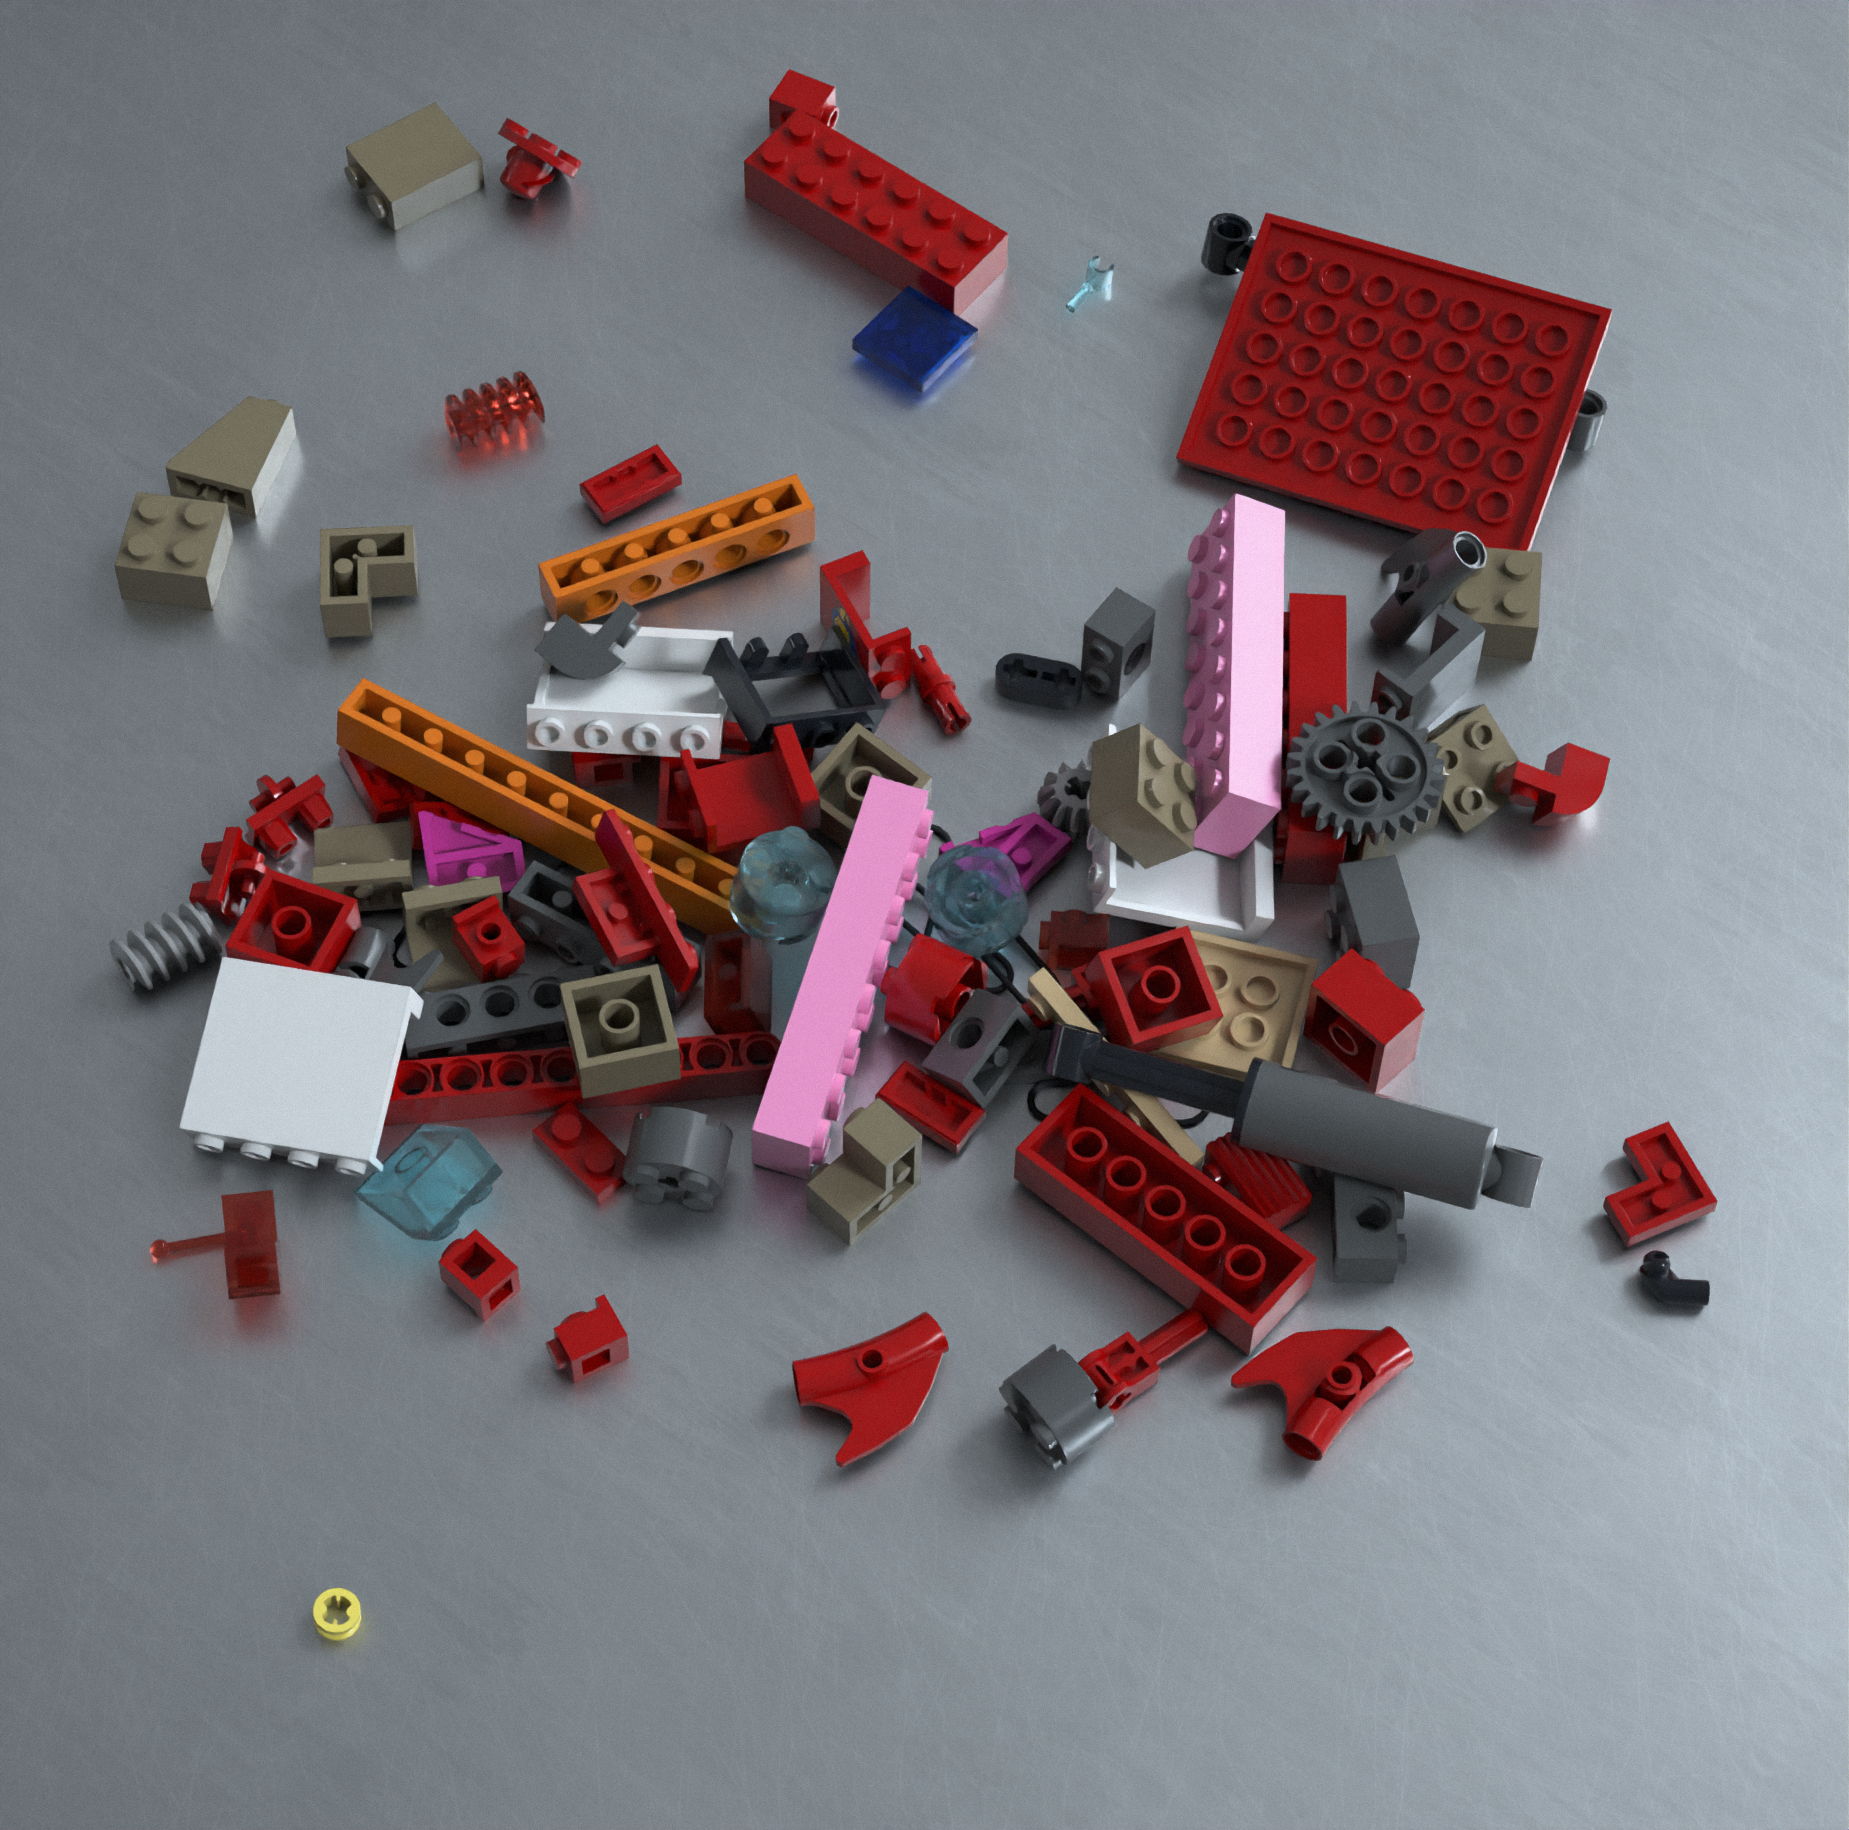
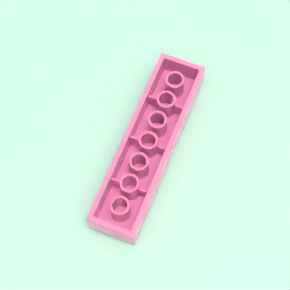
M1237 493L1232 496L1223 509L1218 508L1215 511L1210 525L1202 535H1196L1193 538L1188 550V560L1192 562L1191 578L1187 586V596L1191 598L1190 614L1186 622V633L1190 634L1189 650L1185 658V670L1189 671L1188 687L1183 701L1184 707L1188 708L1187 725L1182 737L1183 745L1186 746L1185 763H1189L1193 767L1198 779V787L1195 791L1197 826L1194 829V847L1234 860L1281 810L1285 510Z
M871 776L752 1127L753 1164L808 1180L814 1165L820 1166L825 1162L831 1138L828 1135L832 1121L829 1120L837 1122L840 1117L846 1093L843 1092L847 1076H853L861 1049L858 1048L861 1032L867 1033L875 1009L873 1000L876 987L880 988L882 979L888 971L890 960H887L890 946L891 944L896 945L904 922L902 912L905 900L911 901L919 875L916 873L919 859H925L933 833L930 828L934 811L927 809L929 793L927 790L879 776Z

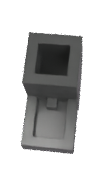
M623 600L595 636L569 615L563 614L534 651L560 672L582 680H598L609 677L626 664L623 659L613 652V649L617 644L624 649L641 629V626L636 621L642 614Z

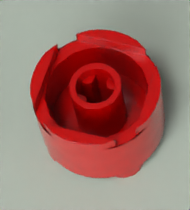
M922 933L917 934L912 939L907 954L899 967L893 966L889 968L882 979L880 992L887 996L884 1022L934 1047L975 990L980 988L986 991L988 982L987 965L974 956L933 937H928Z

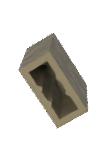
M436 102L346 146L348 166L344 168L348 182L355 191L361 190L365 194L374 215L378 219L384 217L394 231L485 186L482 157Z

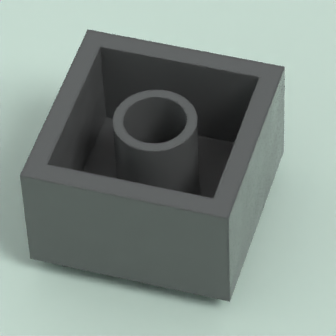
M1396 855L1338 864L1336 882L1329 885L1331 910L1325 911L1327 934L1330 939H1337L1340 949L1336 953V961L1352 948L1364 959L1368 958L1376 962L1383 970L1385 976L1400 989L1410 988L1420 935Z

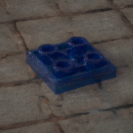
M908 285L852 339V349L923 394L978 339V328Z

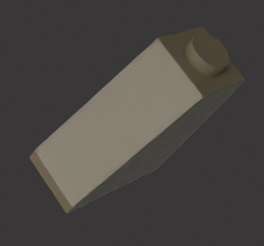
M248 396L168 461L165 469L171 496L227 503L229 511L257 518L296 437L292 407L276 400H264Z

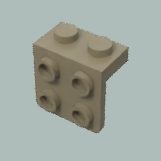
M473 876L462 880L460 883L443 886L422 885L412 891L402 893L403 924L412 964L434 949H438L444 956L441 964L419 992H439L456 989L466 983H481L452 941V916L493 895L498 899L499 907L503 911V892L499 876L488 878ZM506 977V978H503V979L495 978V979H493V980H491V981H489V982H495V981H500V980H506V979H508L509 977Z

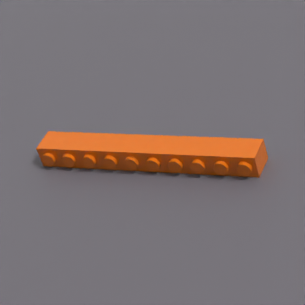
M362 678L337 710V745L586 873L610 868L595 840L594 834L603 812L614 809L622 824L624 823L630 828L634 839V846L643 863H647L651 867L655 878V885L664 902L669 903L673 908L676 919L752 958L756 956L777 925L783 891L712 855H708V853L365 678Z

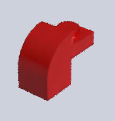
M1568 742L1547 755L1544 771L1516 761L1498 772L1493 791L1509 796L1508 799L1513 804L1523 807L1535 806L1531 824L1543 827L1556 826L1587 810L1598 800L1605 785L1610 758Z

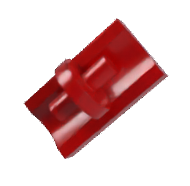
M266 774L257 779L256 784L260 794L249 801V805L255 814L246 819L249 832L245 834V839L252 847L261 844L275 859H279L297 845V838L288 825L300 818L312 835L315 829L330 826L333 823L334 814L324 798L326 785L318 774L297 787L289 776L278 783Z
M226 827L222 841L204 843L201 854L202 866L209 875H212L211 881L193 883L189 895V900L196 909V902H199L207 914H217L227 927L237 925L244 912L247 899L250 900L269 868L263 864L265 856L243 840V831L240 827Z

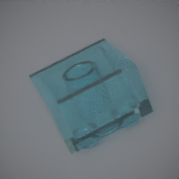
M419 1124L382 1162L384 1165L383 1172L373 1171L354 1193L362 1202L412 1239L437 1242L445 1239L459 1226L458 1219L471 1206L482 1202L489 1196L493 1190L492 1184L503 1171L469 1128Z

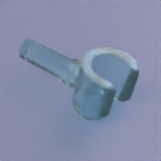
M1093 256L1090 258L1085 282L1066 304L1068 311L1074 313L1094 291L1109 289L1112 283L1114 264L1107 270H1098L1101 257Z

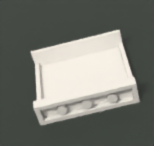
M546 622L544 637L556 622ZM580 624L593 636L603 626L599 624ZM641 627L633 640L624 649L618 644L613 649V652L623 659L626 664L613 675L598 680H582L568 676L543 659L534 704H527V749L680 757L681 750L690 749L692 758L719 759L728 705L712 676L701 674L719 638H727L733 647V631Z
M1109 724L1100 739L1116 733V726ZM1093 742L1091 743L1087 754L1088 769H1091L1092 767ZM1179 757V758H1181L1184 762H1186V758ZM1090 785V787H1089L1088 795H1087V808H1088L1089 810H1090V789H1091V785ZM1272 820L1235 860L1194 847L1192 852L1147 869L1142 867L1095 825L1091 824L1087 835V849L1092 851V865L1087 876V890L1092 892V912L1174 928L1176 926L1184 927L1188 925L1191 930L1250 943H1257L1274 921Z
M222 957L179 1129L194 1140L193 1146L210 1152L220 1153L223 1151L224 1146L240 1148V1154L257 1160L267 1161L270 1159L271 1154L287 1156V1162L304 1168L315 1169L318 1162L334 1164L336 1171L351 1176L363 1177L366 1170L382 1173L384 1165L376 1159V1154L409 1018L420 1019L424 1003L423 999L408 986Z

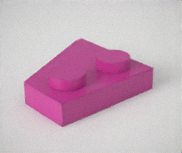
M418 812L429 885L443 886L460 883L462 880L473 876L484 878L499 876L502 892L505 895L511 892L526 872L520 840L501 834L489 833L479 827L463 822L461 824L441 818L431 812Z
M1034 812L1016 818L1006 826L996 825L979 831V838L957 846H954L952 841L944 843L939 848L938 859L1010 910L1071 849L1072 838Z

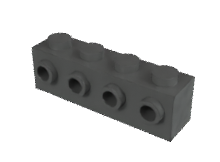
M534 860L508 894L510 920L517 933L526 940H538L554 948L563 959L569 962L577 963L579 961L584 965L593 964V968L599 976L658 964L669 1009L677 1012L702 977L700 945L684 937L685 941L689 942L696 951L698 969L689 989L681 993H677L657 955L613 968L571 888L574 880Z

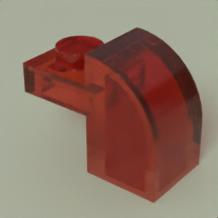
M274 1189L221 1195L226 1238L224 1257L229 1299L281 1294L283 1291L280 1239H278Z

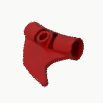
M923 1312L885 1333L858 1344L830 1353L792 1361L793 1379L799 1406L810 1405L834 1411L846 1417L851 1423L852 1431L836 1454L837 1466L845 1467L880 1449L913 1425L931 1391L943 1354L949 1350L948 1342L942 1329L929 1313Z
M1386 1326L1382 1330L1329 1329L1296 1332L1262 1351L1233 1374L1231 1386L1238 1389L1270 1384L1279 1388L1286 1400L1287 1422L1286 1429L1282 1434V1440L1287 1447L1299 1456L1308 1460L1319 1461L1349 1420L1380 1389L1414 1363V1357L1406 1340L1391 1326Z

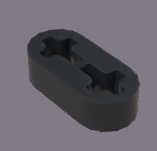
M1011 653L1002 657L996 665L995 687L1002 697L1012 701L1056 710H1067L1077 705L1082 698L1083 676L1076 666L1066 662L1022 653ZM1014 672L1022 673L1018 682L1010 680ZM1060 681L1068 683L1064 691L1055 689Z

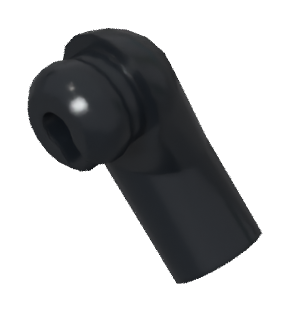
M1653 1250L1645 1254L1643 1264L1639 1269L1641 1280L1662 1302L1708 1305L1710 1296L1708 1280L1679 1279L1670 1269V1258L1665 1252Z

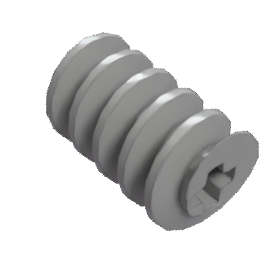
M188 902L180 904V919L170 911L164 912L161 916L162 927L153 920L147 921L144 924L145 937L135 929L128 931V946L117 938L110 941V952L116 966L133 992L135 991L134 983L137 981L148 991L152 990L151 974L154 972L166 982L171 980L169 964L174 963L183 973L188 971L186 955L191 954L200 963L205 962L203 950L205 945L211 947L217 954L222 953L221 941L216 928L199 902H196L197 909Z

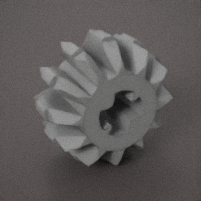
M1083 759L1075 769H1071L1062 762L1058 773L1047 772L1044 784L1040 787L1037 794L1040 816L1063 833H1069L1073 843L1079 837V834L1087 836L1092 824L1089 821L1090 810L1087 808V795L1091 785V771L1086 770Z

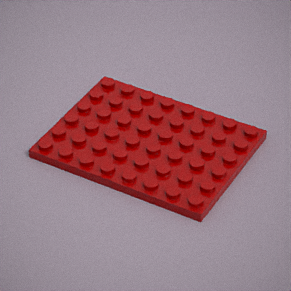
M1266 212L1178 450L1177 462L1185 466L1415 534H1420L1427 528L1449 529L1456 532L1467 531L1477 536L1484 547L1530 552L1611 322L1612 309Z

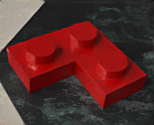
M1669 1121L1625 1139L1622 1149L1642 1182L1605 1197L1603 1208L1626 1247L1715 1211L1718 1203L1716 1197Z

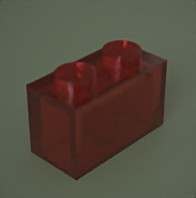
M752 927L705 937L703 1017L715 1035L754 1031L771 1033L772 958Z

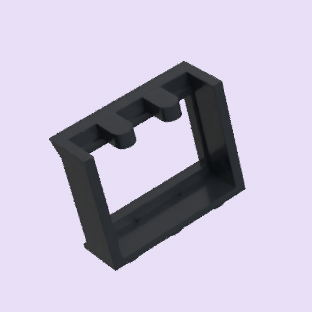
M839 625L830 627L818 651L808 653L806 652L809 645L802 633H794L789 636L779 656L767 657L769 649L761 637L753 638L746 644L740 659L727 638L718 639L701 675L712 676L751 746L749 750L750 755L774 751L773 728L790 723L793 725L801 749L812 747L818 749L828 745H836L856 722L875 734L887 707ZM822 673L842 709L772 717L752 682Z

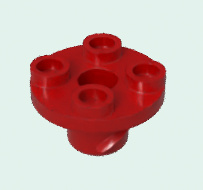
M506 118L498 134L515 144L507 152V165L500 175V182L508 191L523 199H536L543 185L550 183L554 179L555 168L573 179L575 178L583 163L582 161L561 149L557 156H555L554 154L558 149L556 145L534 133H531L529 138L526 139L529 130Z

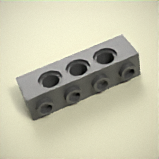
M593 964L584 966L565 965L556 971L534 975L521 973L513 975L506 980L484 984L471 982L456 989L439 992H418L424 1003L420 1019L409 1018L404 1039L408 1060L550 1049L570 1045L562 1013L560 984L595 977ZM549 1003H554L558 1005L550 1009L541 1007ZM499 1012L510 1013L505 1017L493 1016L494 1014ZM450 1021H459V1022H461L460 1024H458V1025H456V1026H445V1025H444L445 1023L450 1022Z

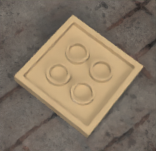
M1190 929L1224 1016L1209 1034L1148 1053L1245 1080L1254 1057L1279 1063L1281 1066L1292 1069L1307 1011L1311 983L1315 981L1319 959Z

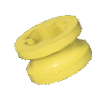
M331 1588L321 1593L313 1606L314 1626L317 1632L325 1639L333 1641L344 1640L352 1636L359 1628L361 1622L360 1602L356 1595L343 1588ZM337 1604V1610H340L341 1605L347 1606V1622L341 1625H337V1619H334L333 1624L326 1622L328 1619V1607Z

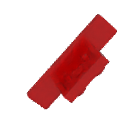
M614 809L604 811L594 837L610 868L575 877L571 888L613 968L657 955L677 993L687 991L698 969L696 951L682 936L677 926L673 908L669 903L664 902L655 885V878L651 867L647 863H643L634 846V839L630 828L626 824H622Z

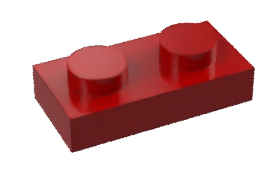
M570 1101L532 1130L533 1141L598 1205L627 1183L623 1177L626 1156Z

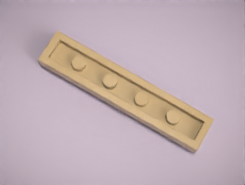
M1044 967L1028 979L1027 992L1030 996L1027 998V1002L1042 1021L1046 1022L1048 1019H1051L1054 1024L1055 1022H1061L1100 1033ZM1093 1080L1106 1096H1110L1113 1093L1126 1107L1122 1110L1126 1117L1195 1168L1199 1169L1202 1166L1204 1153L1156 1097Z

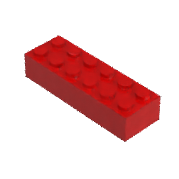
M797 109L744 160L745 196L953 322L1007 268V232L800 109Z
M1290 593L1287 612H1283L1281 810L1273 817V824H1276V835H1274L1273 864H1281V883L1335 884L1338 864L1343 863L1348 832L1344 831L1341 837L1336 840L1333 839L1334 826L1329 824L1319 831L1315 829L1316 814L1307 818L1301 817L1303 803L1291 802L1293 788L1287 787L1285 784L1288 771L1285 767L1293 737H1300L1301 725L1303 723L1313 726L1315 713L1317 712L1324 714L1330 719L1332 706L1335 704L1344 713H1347L1346 595ZM1324 766V767L1329 768V769H1336V768L1331 767V766Z
M1079 1083L1015 1150L1014 1178L1187 1309L1199 1310L1204 1315L1208 1325L1248 1355L1312 1287L1317 1263L1316 1256L1082 1083Z

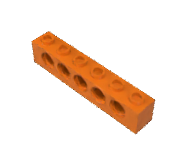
M793 474L538 564L541 597L554 622H557L563 614H567L577 623L581 624L614 612L623 600L632 606L815 541V507L797 474Z

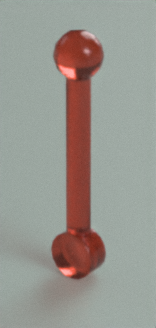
M246 1222L239 1224L235 1231L173 1242L157 1239L151 1244L150 1252L153 1257L163 1259L167 1257L169 1252L236 1240L240 1244L249 1245L256 1239V1229L251 1223Z

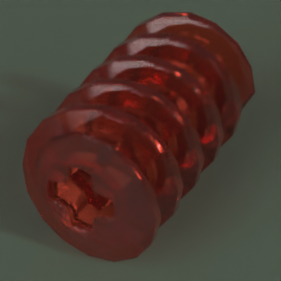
M517 371L513 374L512 383L504 376L499 377L496 380L495 389L487 382L479 385V396L471 388L462 391V402L454 394H450L445 398L444 416L452 443L459 453L463 451V437L467 436L474 447L480 445L479 432L483 430L490 440L494 441L497 439L496 426L501 425L506 433L511 435L514 433L513 420L518 419L525 429L530 428V414L535 413L542 424L545 422L544 407L538 391L532 381L522 371Z

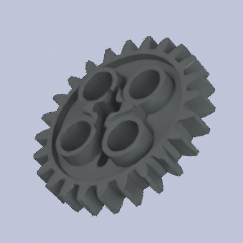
M1352 701L1350 713H1344L1335 704L1332 706L1330 719L1320 712L1315 713L1313 726L1306 723L1301 725L1300 737H1293L1290 753L1287 755L1285 769L1288 771L1285 784L1287 787L1293 788L1291 802L1303 803L1302 818L1317 815L1316 830L1319 831L1330 824L1334 826L1333 839L1336 840L1341 837L1344 831L1351 832L1352 843L1355 845L1360 841L1362 834H1368L1372 844L1378 845L1380 833H1386L1393 842L1398 840L1400 827L1410 834L1415 833L1417 820L1427 823L1431 808L1437 809L1445 776L1442 775L1444 759L1436 758L1439 748L1438 743H1426L1429 730L1427 728L1416 731L1411 730L1414 717L1411 715L1401 722L1396 720L1395 707H1391L1385 715L1379 714L1377 702L1371 703L1368 712H1361L1358 703ZM1363 743H1369V744H1372V745H1374V746H1368V745H1365V744H1363ZM1324 766H1331V767H1334V768H1336V769H1329V768H1326V767H1324ZM1393 776H1399V777H1402V778H1404V779H1397V778H1394ZM1355 800H1364L1368 803H1360Z

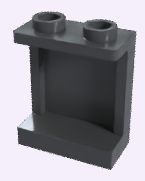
M1448 603L1437 613L1429 658L1406 679L1400 678L1385 666L1378 669L1375 673L1370 705L1372 702H1377L1378 713L1385 715L1391 707H1395V719L1400 722L1410 715L1413 716L1414 720L1411 729L1413 731L1428 728L1475 683L1486 629L1454 605Z

